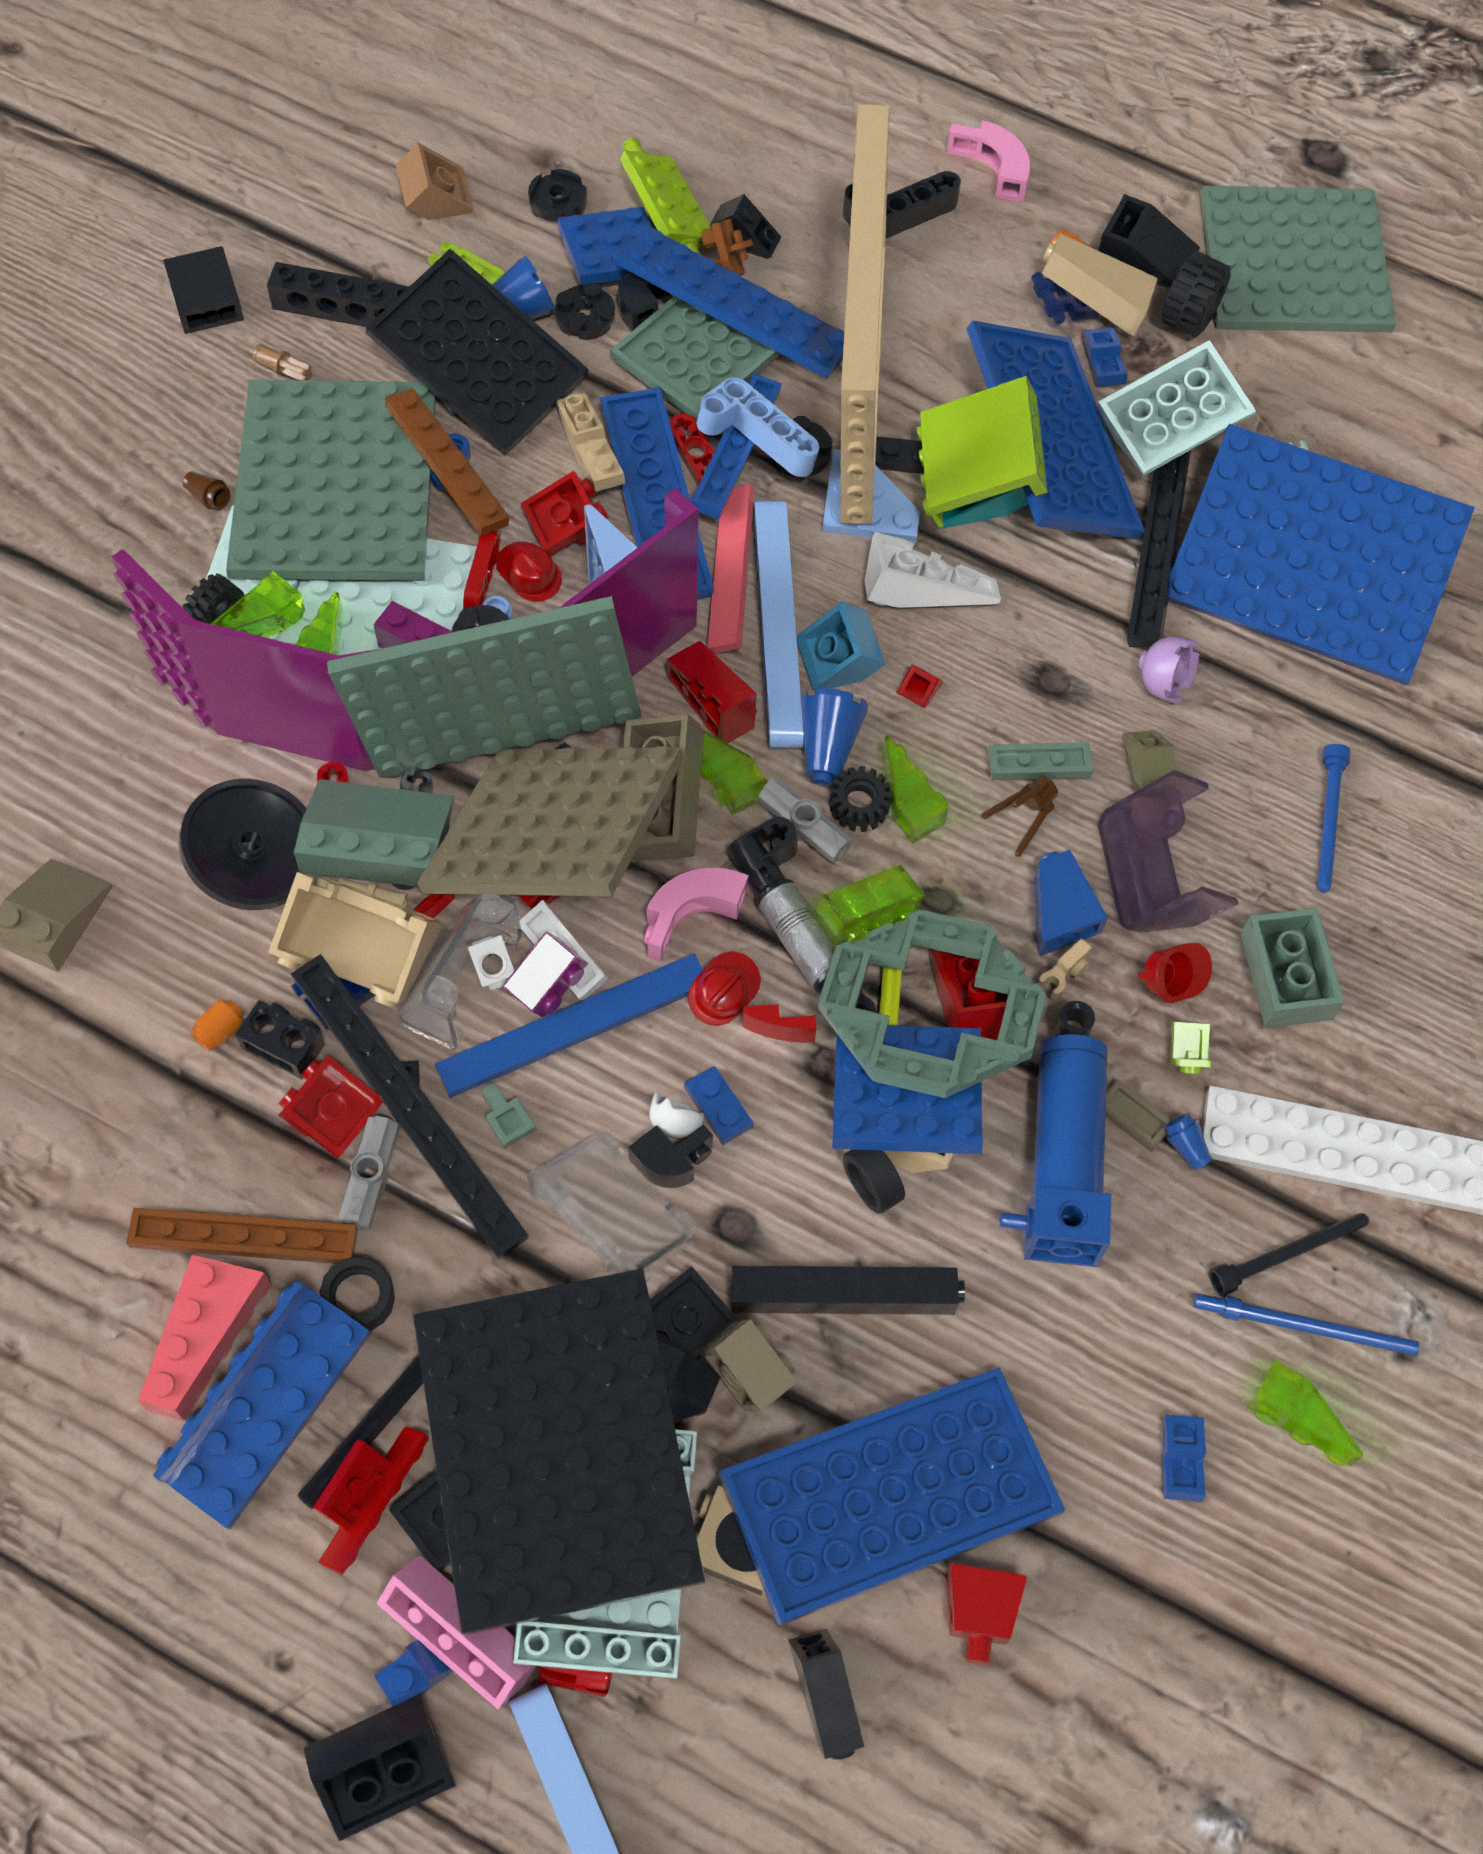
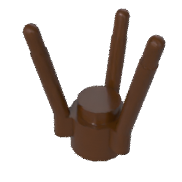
M1040 776L1031 785L1027 784L1019 792L982 813L981 817L987 819L1013 804L1014 808H1018L1025 803L1032 810H1041L1015 851V856L1020 857L1046 816L1055 808L1052 801L1058 796V789L1048 777Z

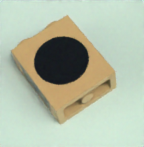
M717 1486L714 1496L707 1494L704 1499L699 1517L705 1520L700 1533L695 1532L703 1573L767 1599L723 1487Z

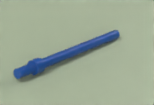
M1196 1293L1193 1301V1308L1220 1313L1222 1318L1238 1321L1239 1318L1412 1356H1417L1419 1352V1341L1244 1304L1242 1299L1226 1296L1224 1299Z

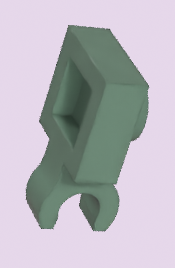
M494 1082L481 1089L483 1092L482 1097L492 1110V1112L485 1115V1119L504 1149L535 1132V1125L517 1097L506 1102Z

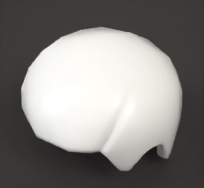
M658 1092L654 1093L649 1110V1119L653 1127L657 1125L666 1136L670 1138H687L702 1126L704 1121V1114L702 1112L699 1114L688 1105L666 1098Z

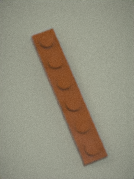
M414 388L385 397V407L480 536L508 526L509 515Z
M133 1208L126 1244L129 1248L337 1264L344 1259L354 1257L358 1228L355 1224Z

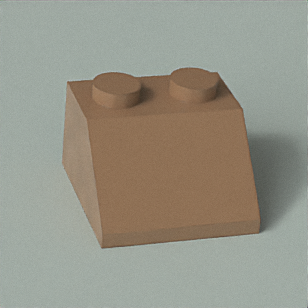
M417 143L396 164L404 204L411 213L432 220L468 214L473 211L463 167L420 143Z

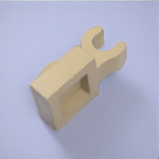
M1080 939L1057 961V964L1051 970L1044 972L1040 976L1039 986L1043 987L1047 982L1054 983L1057 988L1052 992L1051 998L1053 1000L1060 998L1064 992L1066 981L1071 976L1078 978L1089 966L1090 963L1087 959L1092 947L1083 939Z

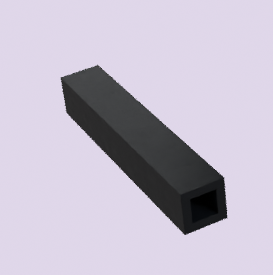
M732 1266L731 1271L732 1313L955 1315L959 1303H964L965 1283L964 1280H958V1268Z

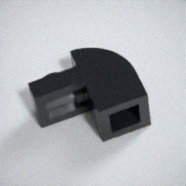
M629 271L622 277L618 288L620 317L632 332L658 310V300L670 295V293Z
M656 1125L628 1147L629 1160L642 1176L652 1184L664 1188L682 1187L694 1180V1167L691 1164L699 1165L711 1154L713 1134L705 1125H702L675 1146Z

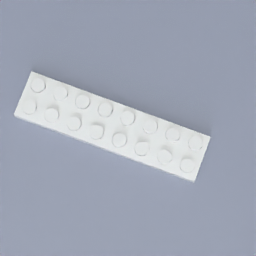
M1209 1086L1207 1090L1202 1133L1209 1154L1214 1160L1483 1215V1141L1215 1086Z

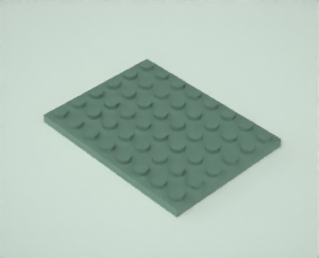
M249 380L226 566L228 579L425 580L431 468L385 407V397L414 388L435 417L436 395L421 382Z
M612 596L327 661L328 674L379 778L399 776L410 767L416 766L419 769L426 770L446 762H461L469 757L481 754H496L507 748L516 746L526 747L534 742L546 739H561L568 734L581 731L591 732L603 726L616 723L625 724L626 720L642 718Z

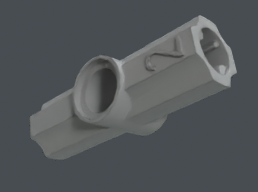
M779 778L771 779L758 795V802L776 817L789 819L794 824L798 841L809 843L831 863L841 860L852 846L853 839L821 814L820 806L815 801L803 799ZM808 818L811 820V822L805 823L799 821L798 819Z
M377 1115L375 1117H368L358 1154L351 1162L350 1170L352 1174L339 1213V1223L355 1224L360 1231L370 1230L381 1191L388 1182L387 1170L400 1130L399 1123ZM365 1169H378L376 1175L371 1178L360 1177Z

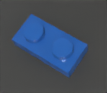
M716 1066L684 1083V1089L700 1113L704 1114V1119L722 1146L753 1128V1121Z

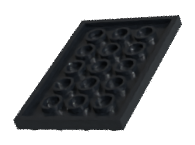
M452 249L444 253L366 327V335L504 455L513 449L556 406L557 401L563 399L588 373V368Z

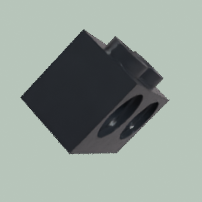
M258 1000L235 1034L241 1049L301 1080L303 1079L302 1073L317 1058L325 1046L320 1028L314 1022L306 1018H302L300 1021L290 1016L288 1010L277 1003L268 1005ZM264 1026H275L274 1029L268 1033H260V1030ZM296 1041H305L301 1048H290Z

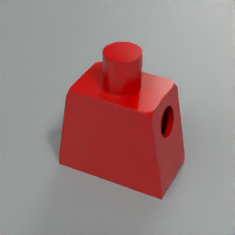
M954 1563L950 1565L947 1570L950 1636L968 1639L966 1662L990 1665L992 1643L1006 1645L1010 1641L1026 1585L1027 1575Z

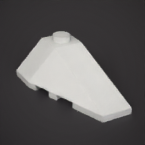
M874 532L864 580L868 601H872L877 605H889L897 608L999 604L1001 596L996 579L964 565H957L956 568L941 560V555L935 552H931V555L928 556L912 549L914 543Z

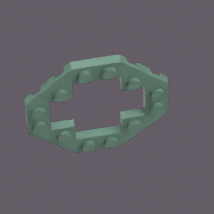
M918 910L909 914L907 920L896 925L888 923L867 932L866 938L851 944L850 941L837 945L820 995L818 1009L873 1082L947 1098L1032 1058L1046 993L1038 983L1033 984L1026 976L1024 966L1010 949L1005 950L997 941V934L990 925ZM911 945L979 959L980 962L974 987L1009 994L998 1040L961 1032L954 1061L884 1045L890 1016L856 1008L869 963L904 971Z

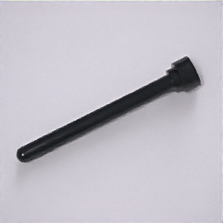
M1358 1213L1238 1266L1225 1263L1209 1270L1211 1284L1217 1294L1224 1297L1237 1291L1238 1286L1242 1284V1280L1366 1227L1369 1224V1217L1365 1213Z

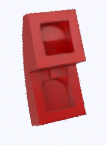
M779 1004L743 1006V1028L776 1040L800 1043L815 1042L817 1030L815 1015L780 1017Z

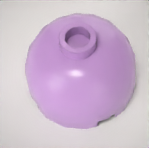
M1169 636L1155 642L1149 651L1145 650L1139 660V669L1142 670L1145 688L1152 695L1174 704L1182 701L1184 696L1178 694L1183 685L1190 688L1197 671L1199 653L1193 652V647H1197L1198 642L1183 637Z

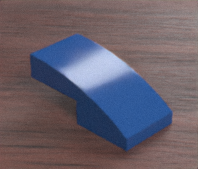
M1114 328L1084 330L1086 352L1096 386L1126 384L1128 373L1120 357L1121 343Z
M1165 1414L1163 1427L1164 1499L1203 1502L1204 1500L1203 1458L1206 1454L1204 1418Z

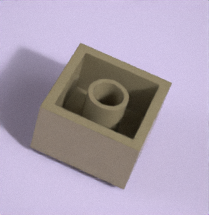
M751 1319L733 1322L699 1349V1352L714 1372L721 1376L720 1380L744 1412H762L795 1385L797 1380L791 1374L795 1369L788 1358L781 1352L776 1354L768 1343L771 1337L761 1323L758 1321L753 1323Z

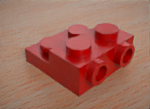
M574 470L521 503L542 548L550 556L576 540L580 545L586 543L585 505L591 504L606 519L609 518L602 504L599 501L594 503L592 496L596 495V492L587 477L582 480Z
M327 1055L321 1063L314 1059L301 1076L306 1081L298 1091L291 1087L278 1103L283 1107L278 1116L306 1138L308 1136L338 1159L366 1125L368 1117H372L383 1102L372 1089Z

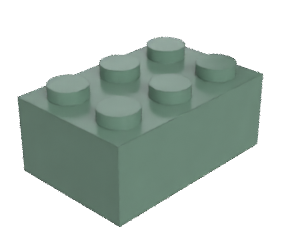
M1318 908L1249 916L1240 935L1264 1027L1333 1020L1344 1004Z

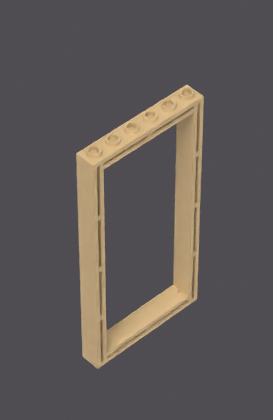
M858 104L841 380V523L872 524L886 248L889 105Z

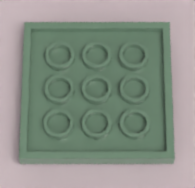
M676 296L610 350V358L650 388L660 387L662 396L684 413L694 417L696 421L702 397L729 378H740L749 383L753 373L759 374L781 355Z

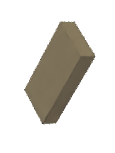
M1119 1079L1106 1092V1118L1152 1153L1168 1134L1164 1126L1171 1119Z

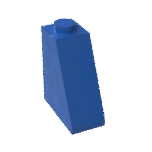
M1070 849L1061 853L1051 852L1043 856L1038 863L1034 876L1037 951L1040 957L1077 943L1080 939L1084 940L1102 933L1108 918Z

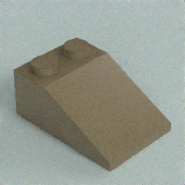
M50 859L7 896L0 905V948L59 972L112 889V885L59 861Z

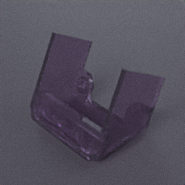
M1173 770L1108 807L1101 814L1098 822L1099 834L1119 921L1125 929L1141 933L1195 927L1238 905L1237 898L1203 886L1181 896L1167 839L1176 835L1184 825L1185 812L1183 803L1208 790V783Z

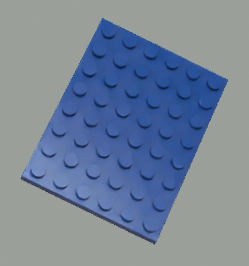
M1229 424L1172 568L1168 601L1407 686L1411 680L1475 507Z

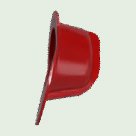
M526 541L514 542L505 546L497 556L496 569L500 576L523 599L541 602L552 598L559 591L562 584V574L550 554L536 544Z
M1186 943L1169 949L1157 950L1149 956L1145 969L1138 973V978L1145 980L1148 990L1160 996L1166 1003H1175L1193 998L1202 993L1209 983L1212 974L1211 956L1206 947L1200 943Z
M730 951L720 954L710 962L690 986L688 994L690 1010L698 1020L707 1025L719 1026L728 1024L743 1011V1006H747L759 991L761 983L759 968L750 957L743 953Z

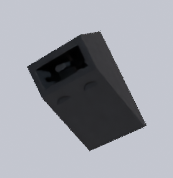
M1124 194L1102 234L1098 251L1158 278L1157 283L1171 287L1186 259L1195 251H1199L1200 246L1152 204Z

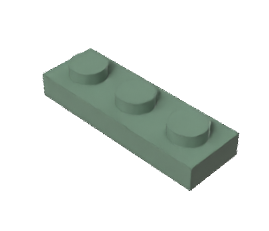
M1089 742L992 744L988 750L991 780L1038 779L1040 776H1045L1049 779L1091 778L1093 772Z

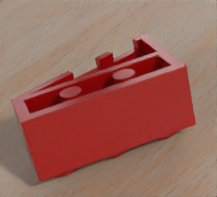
M698 641L667 658V677L721 747L755 728L757 693L719 659L713 650L709 649L701 641Z

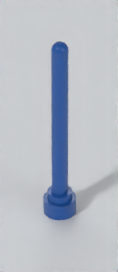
M1329 744L1323 749L1322 762L1326 770H1328L1317 884L1318 890L1322 893L1329 892L1332 885L1341 776L1350 763L1351 750L1342 744Z

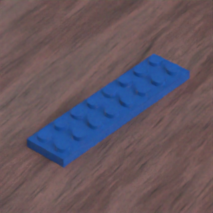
M647 226L619 254L617 265L826 379L830 377L843 361L844 331L836 329L818 317L799 309L789 301L783 300L768 292L765 288L753 284L742 278L739 274L731 272L715 263L712 259L706 258L689 249L686 245L663 235L658 230Z
M660 387L600 397V407L611 450L624 472L625 484L620 486L637 548L665 527V495L675 488L690 501ZM698 531L697 598L712 596L714 587Z

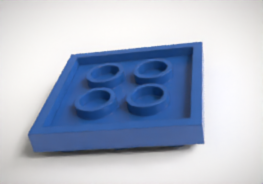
M630 207L622 210L601 211L558 218V230L580 285L621 280L629 271L617 265L619 254L647 226L652 228L644 207Z

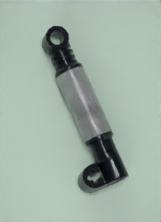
M775 817L737 838L729 846L728 854L740 872L749 875L748 884L758 897L757 905L811 987L817 994H821L837 944L792 879H786L779 869L780 865L796 855L798 840L794 824L784 817ZM764 842L768 844L770 849H773L771 852L768 853L763 846ZM861 990L856 1008L877 1013L874 1002L866 997Z

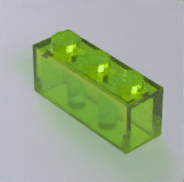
M899 865L823 895L812 917L835 947L847 941H850L852 944L863 939L867 932L888 923L894 924L907 920L909 914L918 911L917 908L925 895L903 866Z

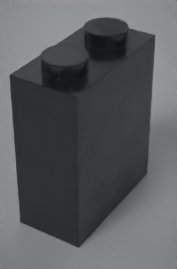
M223 246L163 259L184 334L244 321L240 301Z

